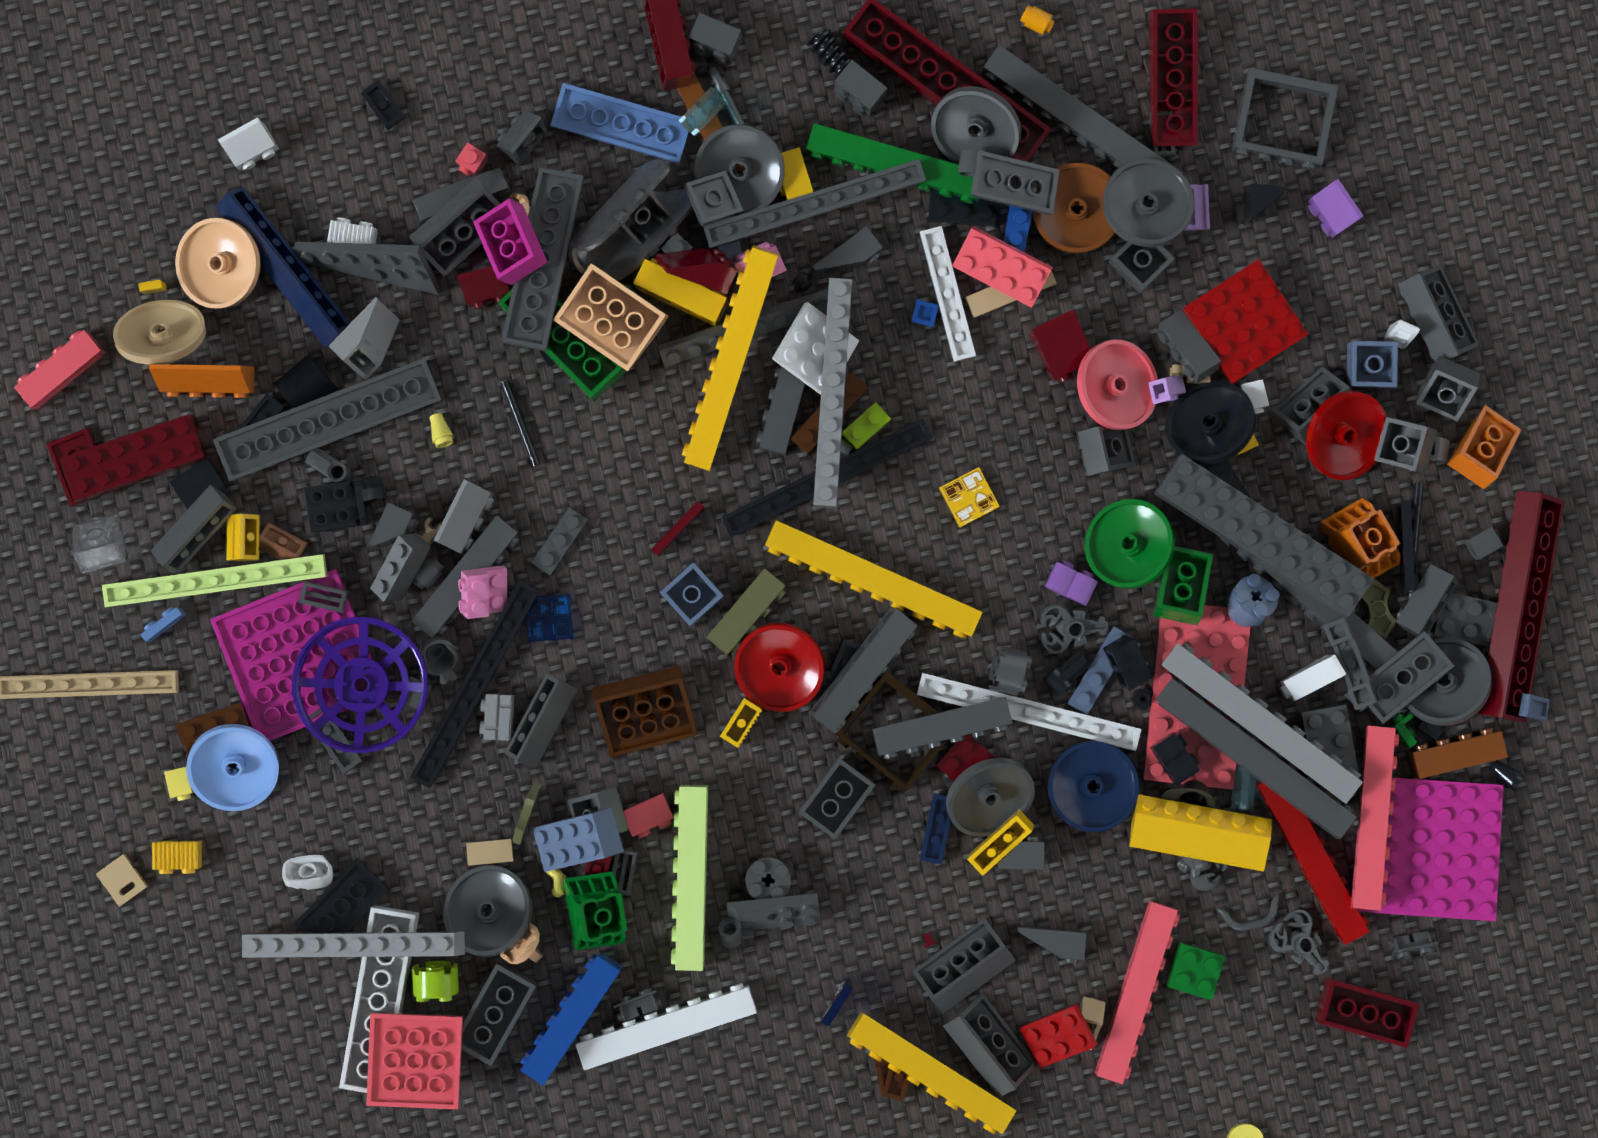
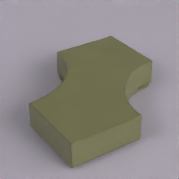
M1373 579L1361 599L1368 609L1367 625L1386 640L1397 621L1388 609V596L1391 590Z
M536 782L531 785L515 828L512 841L518 845H521L539 796L541 784Z

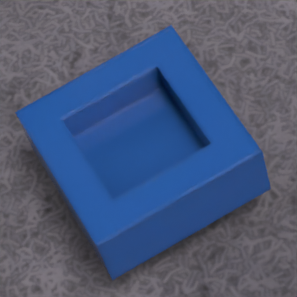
M917 299L911 322L933 328L939 305Z

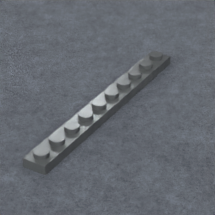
M920 159L703 227L709 247L712 249L926 182Z

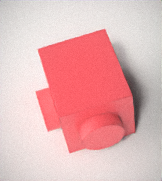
M467 142L455 162L459 166V171L467 176L471 174L475 176L481 173L489 158L487 154Z

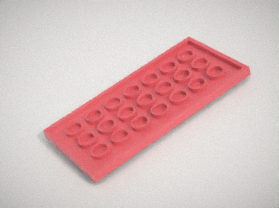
M1204 605L1203 615L1198 626L1164 618L1159 619L1152 685V705L1150 706L1143 780L1173 783L1153 754L1150 746L1171 732H1174L1176 735H1182L1187 743V746H1185L1189 754L1193 753L1200 763L1197 765L1200 771L1181 784L1190 780H1197L1204 783L1207 787L1234 789L1236 763L1154 702L1169 680L1173 678L1176 681L1178 678L1161 665L1177 643L1182 646L1185 642L1195 650L1193 655L1200 659L1204 656L1212 662L1211 668L1217 673L1222 670L1231 677L1229 682L1236 687L1238 684L1244 686L1251 626L1243 627L1235 623L1227 612L1229 610L1228 607ZM1188 686L1187 690L1195 694L1196 691ZM1208 700L1205 702L1211 708L1215 706ZM1225 713L1223 717L1231 722L1232 718Z

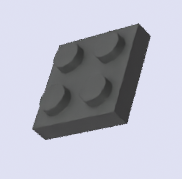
M726 170L687 182L684 185V189L701 227L743 212V208Z

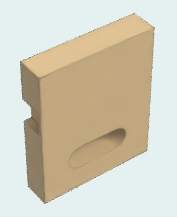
M126 854L121 855L96 873L119 907L149 887L137 869L132 867L130 864L132 862ZM133 882L135 887L123 895L121 890Z

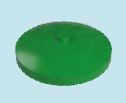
M1138 499L1120 500L1102 509L1092 520L1085 537V554L1093 572L1107 584L1122 589L1140 588L1155 581L1167 569L1175 548L1174 531L1168 518L1153 504Z

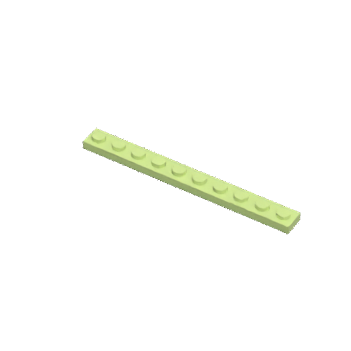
M325 554L105 584L102 585L105 607L328 577Z

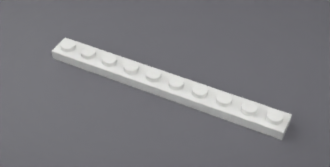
M925 673L921 675L917 695L962 707L1006 697L1011 719L1134 751L1137 749L1141 733L1139 728Z

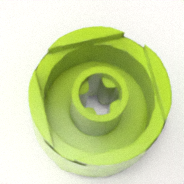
M450 961L425 962L426 967L419 968V964L412 967L413 995L416 997L417 1002H427L430 999L439 998L440 1002H447L452 1000L453 995L459 993L457 963L451 966Z

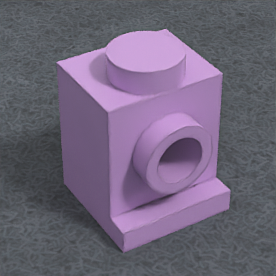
M1182 375L1165 377L1148 383L1153 404L1174 401L1178 399L1177 395L1186 393Z

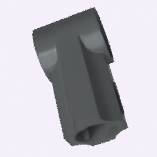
M315 448L308 454L305 463L333 482L340 483L350 480V469L320 448ZM337 468H343L344 470L341 478H335L334 476Z

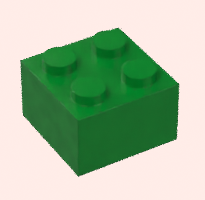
M1178 941L1165 985L1169 988L1213 1000L1225 956Z

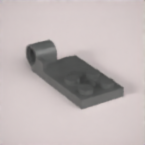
M961 150L958 174L973 177L971 196L1051 215L1054 212L1059 169L981 150ZM1012 177L1018 180L1017 189H1014L1010 184ZM1032 182L1038 185V192L1036 194L1031 191L1030 185Z
M1423 631L1374 672L1369 674L1377 703L1367 707L1384 724L1452 669L1454 665L1429 635ZM1420 656L1428 659V665L1424 669H1418L1415 666V660ZM1401 671H1407L1410 674V680L1405 684L1397 680V675ZM1347 691L1344 695L1353 705L1350 695ZM1364 707V708H1362V709H1359V710H1357V711H1358V712H1361V711L1364 710L1366 707Z
M818 894L728 902L729 918H725L719 923L718 931L720 942L724 947L736 948L741 944L742 939L754 938L753 930L777 927L791 928L796 925L812 926L816 923H821ZM729 931L735 932L734 934H731V935H727V934H726V933L729 932Z

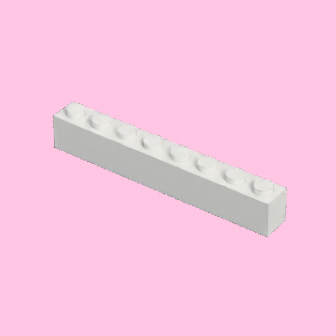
M743 983L731 986V991L722 993L721 990L708 994L709 998L700 1000V997L688 1000V1005L679 1007L676 1004L665 1008L666 1012L657 1014V1011L644 1015L645 1019L636 1022L634 1018L623 1022L622 1027L615 1029L614 1026H609L602 1029L601 1034L593 1036L592 1033L580 1036V1041H577L575 1045L583 1069L587 1070L756 1014L757 1008L749 985L744 986Z

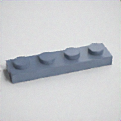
M1115 626L1111 628L1067 704L1088 715L1113 672L1103 648L1123 635L1131 637L1130 635Z

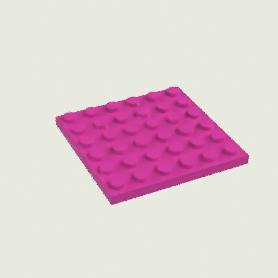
M337 569L327 572L328 577L307 580L308 582L345 590ZM302 582L210 619L252 728L261 732L270 741L306 727L295 709L292 697L291 682L293 669L302 648L316 632L337 620L356 617L348 596L344 613L299 603L304 583ZM309 586L307 588V591L342 598V594ZM308 595L305 596V600L335 607L340 606V603ZM359 624L340 627L328 633L324 638L333 647L345 640L359 638ZM318 644L312 648L307 656L301 678H315L318 665L326 654ZM359 644L346 647L339 651V653L347 661L359 658ZM368 649V658L372 659V656ZM333 659L327 664L322 679H335L340 667ZM360 678L356 682V687L359 691H365L368 683L364 678ZM301 687L303 705L308 716L320 709L315 695V688ZM322 688L324 700L330 709L339 700L334 688ZM345 707V708L342 709L339 713H342V712L347 711V710H349V709ZM322 712L315 718L311 719L312 722H315L324 713Z
M1392 778L1395 779L1394 793L1390 792V802L1394 803L1393 815L1388 817V824L1392 825L1391 838H1387L1386 847H1390L1389 861H1385L1384 870H1388L1387 884H1383L1382 893H1386L1385 907L1381 906V911L1357 910L1370 913L1496 921L1503 785Z

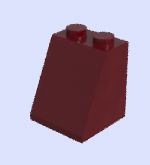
M1073 309L1032 329L1029 334L1052 382L1058 380L1059 383H1062L1072 378L1071 373L1079 369L1083 357L1090 350Z

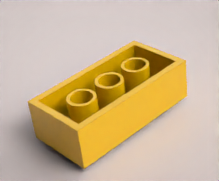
M653 258L651 261L644 260L633 283L637 290L712 326L719 324L728 305V300L724 293L713 289L709 290L702 285L668 274L657 260Z

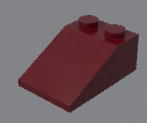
M703 248L656 254L655 257L666 273L727 294L737 273L736 267L732 264L733 261L726 257L725 252L716 248L713 251Z

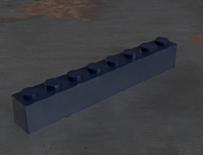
M241 186L227 192L215 208L224 219L237 222L251 234L258 247L261 267L325 348L329 347L350 322L245 188Z

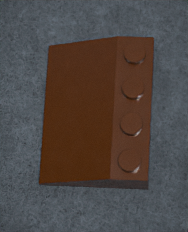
M680 665L592 688L595 707L610 757L698 735Z

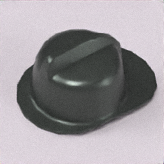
M1197 780L1187 781L1178 788L1167 790L1161 796V799L1214 808L1216 805L1215 799L1209 793L1210 788Z

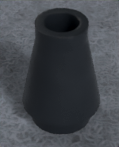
M1499 760L1494 761L1488 769L1507 789L1510 788L1513 791L1524 778L1520 774V770L1506 765Z

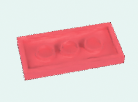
M972 226L952 267L1031 308L1053 268L975 226Z

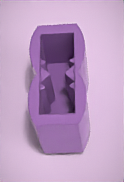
M1064 560L1061 563L1055 562L1044 587L1083 606H1087L1098 582L1093 579L1095 575L1085 570L1079 573L1073 570V564Z

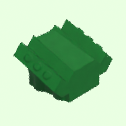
M613 871L564 878L563 888L566 893L565 901L570 919L569 927L573 934L572 942L575 950L624 944L627 925L622 894L618 891Z

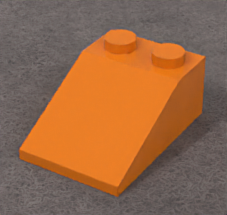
M1484 405L1455 447L1447 465L1482 489H1485L1498 478L1521 429Z

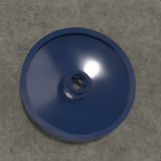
M1099 741L1081 742L1062 752L1051 767L1047 784L1051 805L1058 816L1070 826L1086 832H1101L1122 823L1132 812L1139 793L1138 776L1131 760L1113 745ZM1093 781L1095 782L1096 787L1095 789L1090 790L1088 788V784H1090Z

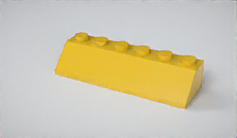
M1138 794L1136 804L1132 810L1129 847L1264 872L1271 841L1272 819Z

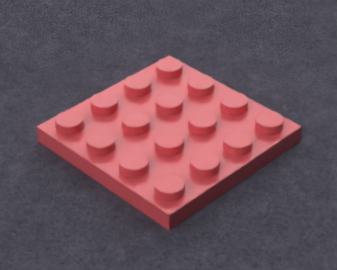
M371 1013L366 1106L459 1109L463 1016Z

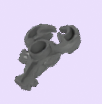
M1053 603L1043 610L1040 620L1041 626L1045 627L1047 619L1051 618V621L1048 623L1049 627L1058 622L1056 629L1063 637L1061 639L1057 634L1049 631V635L1052 637L1049 640L1045 631H1042L1041 640L1048 652L1061 654L1068 649L1074 638V646L1077 647L1087 643L1086 635L1097 631L1102 636L1106 635L1108 621L1105 620V616H1100L1098 621L1085 618L1086 612L1081 610H1073L1074 616H1071L1066 607L1059 603Z
M1179 856L1182 859L1176 866L1183 873H1186L1189 867L1191 868L1190 880L1193 887L1199 891H1209L1219 884L1221 880L1220 875L1210 881L1209 878L1215 876L1216 873L1200 874V871L1211 868L1212 862ZM1215 863L1216 867L1219 869L1220 863ZM1223 864L1221 871L1225 872L1229 865Z
M1302 909L1287 913L1283 920L1287 921L1293 918L1295 921L1289 922L1287 925L1301 928V931H1290L1287 943V931L1285 928L1281 929V934L1279 935V930L1283 925L1279 922L1270 931V946L1279 953L1294 952L1291 955V959L1297 962V964L1300 965L1304 960L1314 967L1312 972L1314 975L1323 974L1327 970L1329 962L1328 960L1322 961L1316 949L1322 945L1318 934L1315 933L1310 937L1313 926L1312 917Z

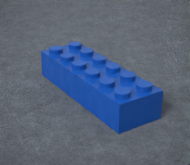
M601 951L598 955L593 954L584 967L587 969L585 975L583 973L579 974L571 986L575 989L573 993L568 991L559 1004L562 1007L561 1011L555 1010L546 1023L549 1029L547 1031L543 1029L533 1043L536 1045V1048L534 1050L530 1048L520 1062L524 1065L520 1071L542 1086L545 1084L623 967Z

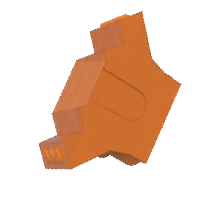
M1364 498L1359 499L1320 522V532L1328 536V545L1334 550L1335 554L1372 578L1400 564V552L1397 549V545L1400 544L1398 538L1381 509L1376 511L1373 505Z

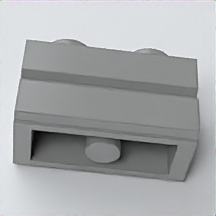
M486 694V697L481 699V712H485L484 721H480V734L484 735L483 739L511 741L513 737L515 695Z

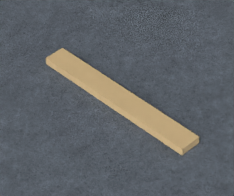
M178 670L0 676V699L179 693Z

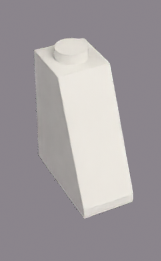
M1325 655L1281 680L1282 687H1280V690L1286 699L1290 698L1291 701H1296L1345 676L1346 673L1336 655Z

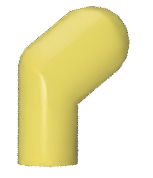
M560 869L546 871L554 879L553 896L557 898L562 897V895L566 894L563 888V881L567 876Z

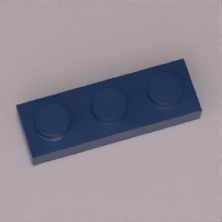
M933 793L919 858L922 861L941 865L951 824V819L946 810L947 796Z

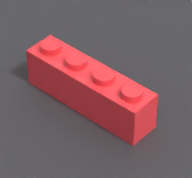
M85 330L75 332L69 338L70 341L66 345L58 346L53 350V355L49 359L41 360L35 365L36 369L32 373L24 374L18 379V384L14 388L30 408L38 410L106 354L89 332Z

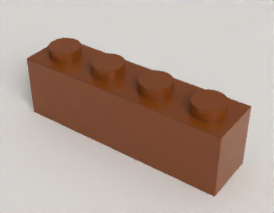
M1493 727L1480 730L1481 734L1472 736V733L1458 735L1459 740L1450 741V738L1437 740V745L1428 747V743L1414 746L1415 750L1409 751L1415 778L1422 779L1508 758L1502 731H1494Z

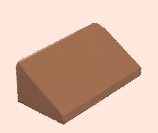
M271 523L267 524L259 536V549L280 560L300 558L308 546L307 542Z

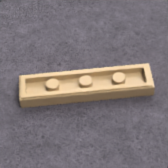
M1052 271L1041 291L1057 284ZM988 287L965 297L973 319L1017 301L993 287Z

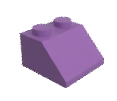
M1339 179L1308 200L1310 212L1313 216H1318L1322 222L1321 228L1325 234H1330L1332 238L1363 217V214Z

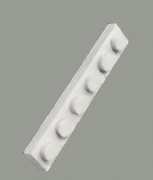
M942 226L920 231L953 361L957 362L976 357Z

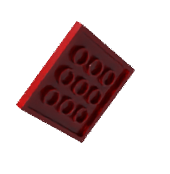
M1259 259L1182 308L1195 328L1221 360L1220 368L1231 384L1308 335Z

